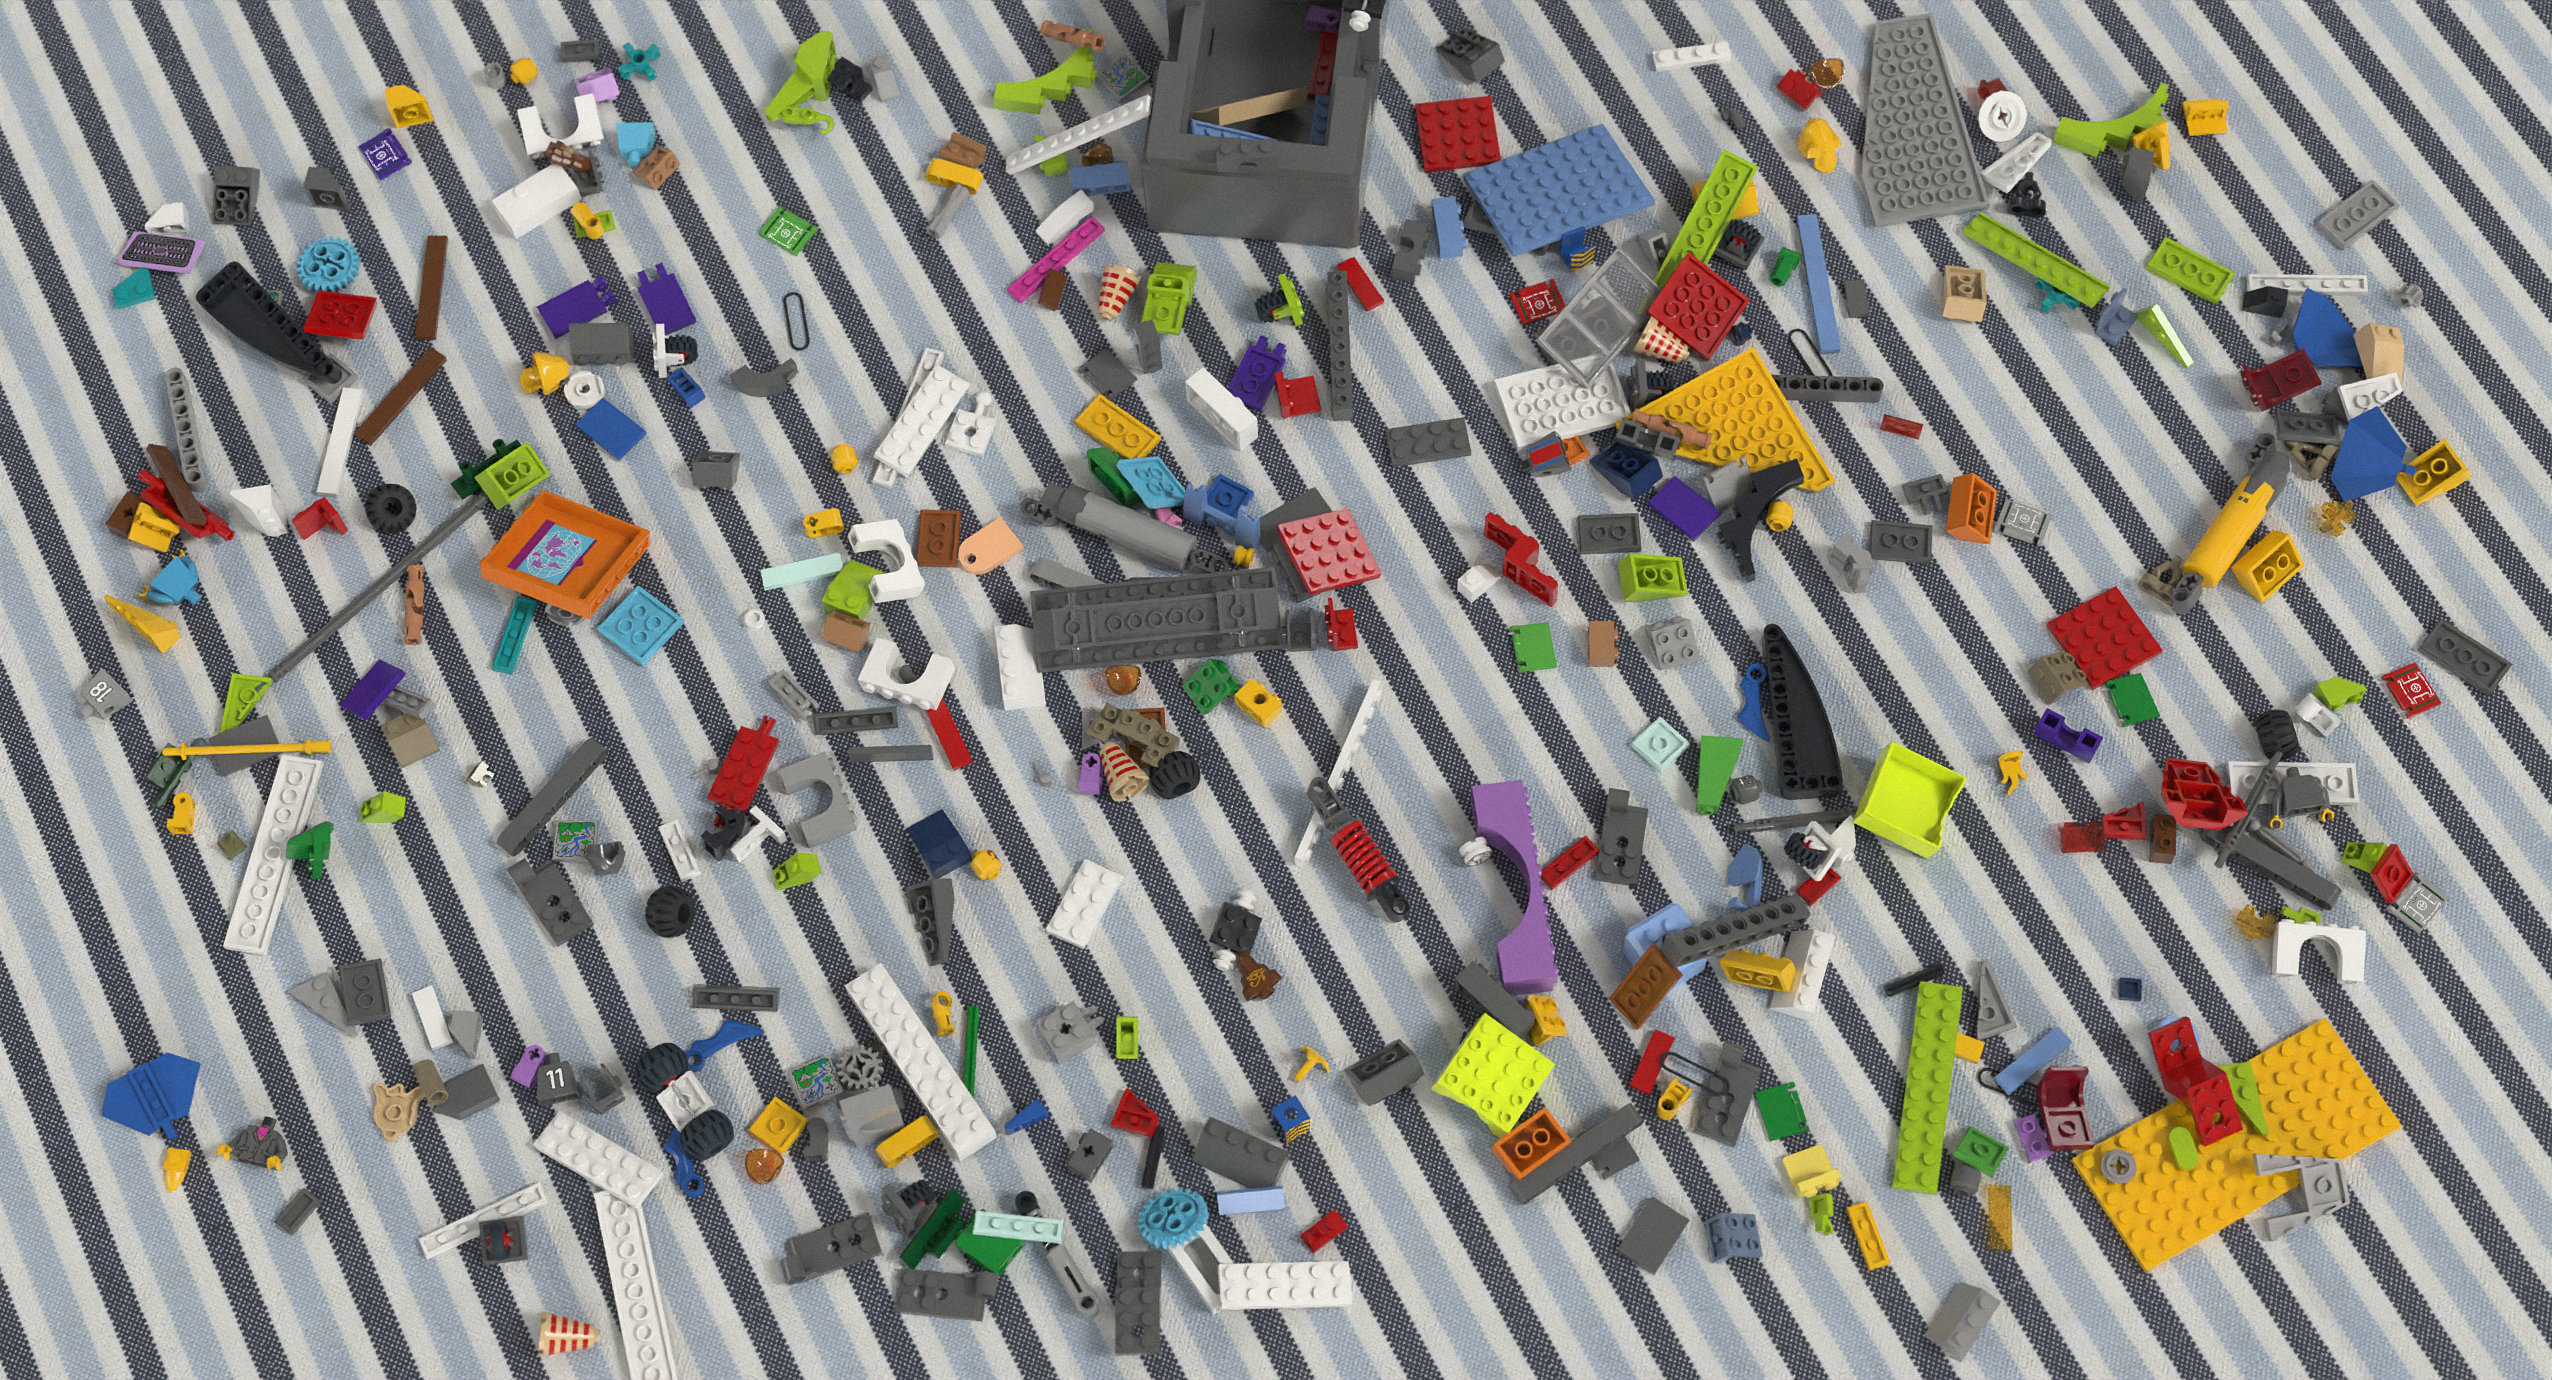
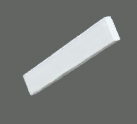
M2247 274L2246 277L2247 291L2273 286L2289 289L2288 295H2304L2306 288L2321 295L2329 296L2368 295L2367 275Z
M342 389L317 488L318 495L338 497L364 394L362 389Z
M538 1182L431 1232L418 1240L428 1260L479 1236L480 1221L522 1216L548 1204L549 1201L542 1184Z

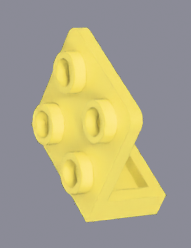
M1822 1145L1788 1155L1782 1161L1798 1199L1812 1197L1824 1189H1834L1838 1186L1842 1177L1839 1169L1833 1170Z

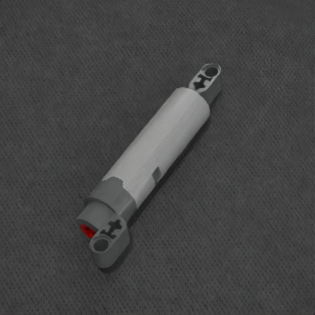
M1050 482L1041 502L1033 498H1025L1020 503L1021 512L1034 521L1052 527L1059 520H1062L1099 537L1108 538L1109 541L1178 571L1185 570L1190 562L1198 569L1207 573H1218L1215 571V566L1218 563H1224L1223 570L1219 572L1230 571V565L1224 558L1204 549H1196V536L1129 507L1121 506L1115 501L1075 484H1071L1065 489ZM1030 504H1035V509L1027 513V507ZM1043 511L1048 515L1052 514V517L1046 518L1041 514V512ZM1198 557H1204L1207 561H1209V565L1203 561L1199 562L1197 560Z

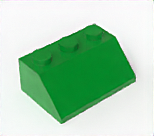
M1107 447L1093 448L1087 451L1090 472L1123 506L1131 508L1142 499L1132 489L1131 484L1121 475V471L1117 468L1116 464L1120 458L1116 452H1111Z

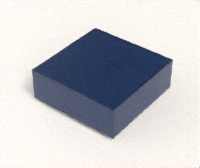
M2120 977L2119 1000L2140 1002L2142 999V979Z

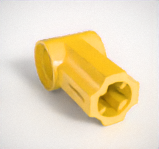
M585 202L574 204L570 210L571 214L584 228L590 239H598L603 236L604 229L599 217L590 210Z

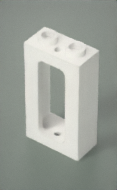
M1203 1224L1204 1231H1197L1198 1235L1204 1240L1220 1264H1234L1209 1227ZM1195 1236L1191 1237L1192 1241L1198 1238ZM1185 1240L1183 1247L1178 1243L1175 1249L1168 1245L1169 1253L1211 1313L1214 1315L1221 1310L1219 1294L1213 1292L1184 1251V1247L1190 1242Z

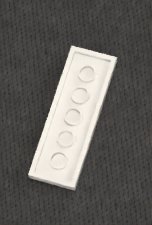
M936 364L875 452L874 458L904 476L909 477L970 388V384Z
M2229 761L2227 764L2228 783L2235 798L2239 796L2245 803L2264 766L2268 765L2269 762ZM2279 762L2275 768L2276 773L2259 804H2271L2276 787L2280 785L2282 779L2287 778L2286 769L2298 767L2300 776L2310 774L2314 777L2315 781H2318L2328 790L2330 805H2358L2359 796L2355 763Z
M560 1110L533 1143L537 1150L638 1209L663 1176L661 1170Z
M1349 1261L1219 1264L1217 1266L1221 1310L1350 1307L1352 1305Z

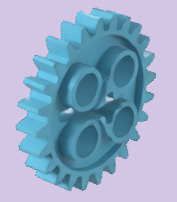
M332 236L327 241L322 237V242H318L315 239V245L308 243L309 249H302L304 255H298L300 260L296 262L298 277L304 287L308 286L310 291L315 289L316 293L318 290L327 292L331 290V292H335L337 288L342 291L343 285L349 287L348 281L355 282L353 276H358L357 269H361L359 265L361 260L357 250L346 239L341 241L340 237L335 241Z
M1182 1187L1179 1188L1178 1192L1171 1188L1170 1193L1163 1190L1162 1196L1155 1194L1156 1199H1148L1149 1206L1143 1205L1144 1212H1139L1138 1228L1144 1240H1147L1149 1245L1154 1243L1156 1248L1162 1244L1164 1249H1167L1168 1245L1175 1249L1178 1243L1183 1247L1185 1240L1191 1243L1192 1236L1199 1237L1197 1231H1204L1203 1224L1208 1223L1206 1217L1209 1216L1203 1197L1199 1196L1197 1191L1192 1193L1190 1188L1184 1192Z

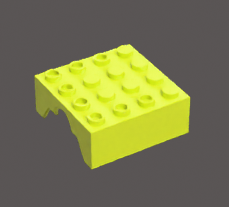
M1891 741L1880 751L1853 823L1928 859L1940 849L1943 841L1941 838L1943 821L1951 809L1954 800L1964 787L1967 778Z
M1484 1013L1475 1022L1431 1086V1089L1439 1095L1450 1097L1456 1102L1463 1103L1472 1108L1479 1115L1480 1119L1487 1123L1491 1132L1501 1139L1515 1125L1555 1063Z

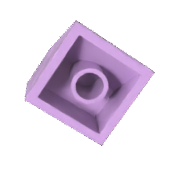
M610 67L573 79L579 96L594 94L597 105H599V101L605 99L607 102L617 98V95H620Z

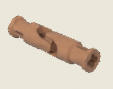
M1049 20L1044 21L1041 26V34L1045 37L1051 36L1055 40L1084 48L1091 47L1096 51L1104 48L1105 37L1101 34H1093L1091 31L1062 23L1054 24Z
M1639 409L1635 410L1632 418L1633 422L1642 424V427L1650 431L1659 433L1663 431L1680 437V442L1690 445L1693 443L1704 447L1705 450H1708L1713 435L1711 432L1709 434L1698 431L1695 427L1668 420L1655 414L1649 415L1639 412ZM1678 428V429H1680L1683 433H1681V434H1676L1675 431H1676V429Z
M409 565L407 567L408 581L406 582L404 626L406 628V636L404 637V643L419 645L422 643V638L420 637V629L423 627L424 598L422 578L425 569L421 565Z

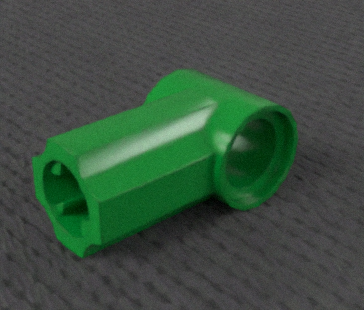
M1782 247L1769 280L1778 287L1785 286L1791 272L1797 268L1801 254Z

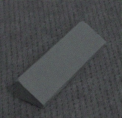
M897 706L815 713L816 735L898 728Z
M696 984L693 987V1008L777 1012L780 988Z

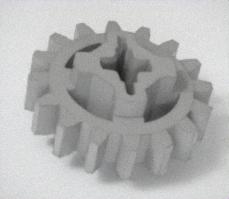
M861 1045L860 1050L853 1046L851 1053L845 1050L847 1056H840L839 1059L842 1064H837V1068L840 1070L837 1074L839 1078H842V1084H848L849 1090H852L854 1087H856V1090H861L863 1087L865 1090H869V1085L875 1088V1080H882L879 1073H884V1068L881 1067L884 1063L882 1059H879V1053L875 1052L873 1054L872 1047L865 1050L864 1045ZM859 1062H860L861 1066L863 1067V1068H862V1069H863V1070H862L863 1075H861V1073H860V1071H859V1068H858V1067H859V1064H858Z

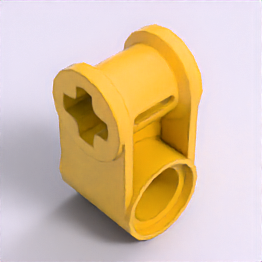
M837 508L809 514L803 520L805 533L812 539L838 534L844 530L841 514Z
M1675 1077L1658 1102L1656 1109L1658 1117L1662 1120H1671L1681 1106L1689 1099L1694 1089L1691 1087L1687 1088L1678 1082V1078ZM1662 1105H1670L1672 1110H1665Z

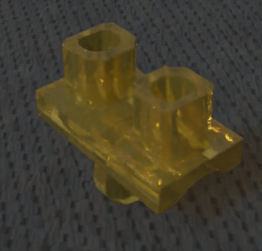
M2350 499L2345 504L2340 503L2339 505L2336 501L2332 503L2325 502L2321 509L2324 512L2322 517L2327 520L2319 530L2322 533L2329 531L2335 537L2340 536L2346 528L2339 521L2342 519L2348 524L2357 516L2351 508L2354 503Z
M2247 904L2237 915L2234 924L2242 927L2240 932L2248 935L2247 942H2251L2253 937L2261 940L2262 936L2270 939L2277 927L2274 926L2276 916L2265 913L2262 920L2254 917L2257 909Z

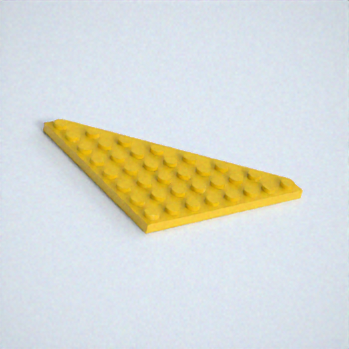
M1754 347L1639 409V412L1655 414L1668 420L1695 427L1698 431L1704 433H1713L1708 450L1693 443L1690 445L1679 442L1675 453L1677 456L1718 467H1723L1734 460L1741 466L1739 458L1744 456L1751 474L1797 458L1804 475L1803 484L1797 486L1798 488L1819 492L1835 483V479ZM1634 412L1624 417V419L1632 421ZM1622 419L1614 423L1617 430H1619ZM1677 428L1676 431H1675L1676 434H1681V433H1683V432H1682L1680 429H1678V428Z

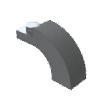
M790 358L776 369L767 373L754 372L744 365L729 376L732 385L738 391L753 397H770L787 390L786 381L793 379L798 373V369L794 360Z

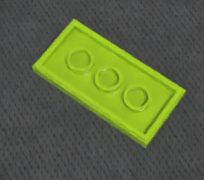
M2167 237L2163 239L2146 266L2147 270L2215 305L2235 275V272Z

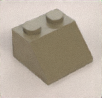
M405 713L381 725L402 768L440 751L425 718L422 720Z

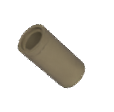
M429 1059L418 1062L414 1066L413 1072L428 1104L434 1106L443 1103L448 1098V1092L434 1062Z

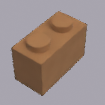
M834 610L826 616L822 639L828 640L833 645L845 646L850 651H860L867 645L871 623Z
M1589 621V667H1613L1614 659L1618 660V647H1614V641H1618V629H1614V621Z

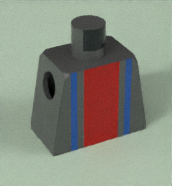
M1556 431L1549 433L1528 447L1530 458L1521 461L1524 472L1534 469L1540 477L1572 470L1561 435Z

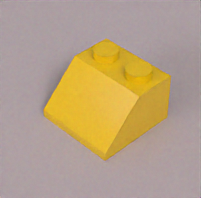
M405 85L385 89L387 107L397 129L434 121L425 96Z

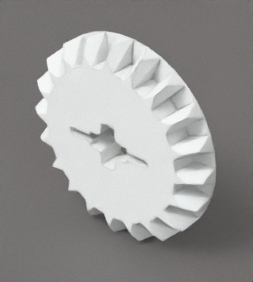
M1999 91L1986 97V100L1981 104V109L1978 111L1979 127L1983 134L1989 139L1998 142L2008 141L2016 137L2026 122V107L2021 98L2009 91ZM2000 111L2001 113H2005L2003 121L1997 118L1998 116H2000Z

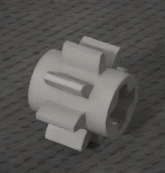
M2404 284L2397 293L2399 303L2406 308L2411 307V305L2416 308L2424 297L2421 295L2422 289L2416 284H2410L2409 286Z

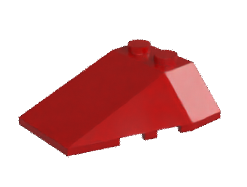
M2166 758L2161 796L2166 807L2180 826L2203 828L2205 830H2222L2247 816L2248 811L2243 800L2239 796L2236 798L2233 796L2231 788L2228 785L2224 786L2220 782L2221 777L2206 762Z

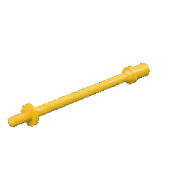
M307 739L304 743L205 747H187L186 742H182L181 747L164 748L162 754L164 756L181 755L182 760H186L187 755L304 751L307 755H312L313 753H331L332 746L331 740L312 741V739Z

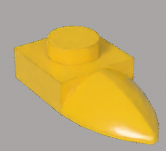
M168 1148L163 1169L165 1170V1186L169 1193H172L181 1184L186 1175L191 1157L189 1150Z

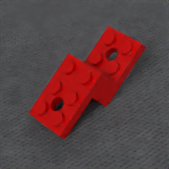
M1489 512L1485 517L1484 536L1508 551L1503 559L1502 575L1550 607H1553L1557 602L1558 583L1553 577L1541 573L1539 568L1535 566L1538 563L1539 543L1537 540L1523 534L1517 526H1511L1505 522L1500 515H1494Z

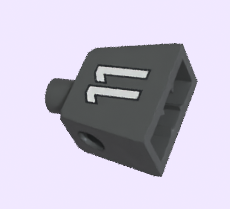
M559 1053L548 1054L546 1056L548 1065L538 1067L537 1100L543 1107L582 1098L569 1062H561Z

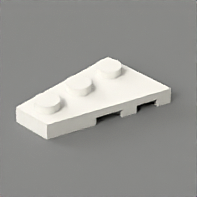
M2397 373L2337 388L2348 422L2375 406H2382L2403 391Z

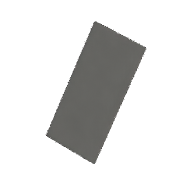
M1316 487L1260 517V543L1268 553L1273 550V544L1281 542L1276 531L1278 525L1333 511Z

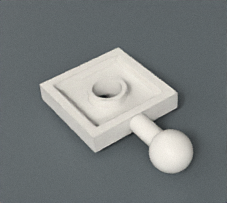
M980 391L976 396L978 404L974 413L958 409L945 446L984 457L996 425V419L982 416L985 406L991 403L992 396L987 391ZM970 429L976 431V434L972 437L965 435Z

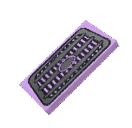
M134 231L118 261L121 265L190 274L205 243L199 239Z

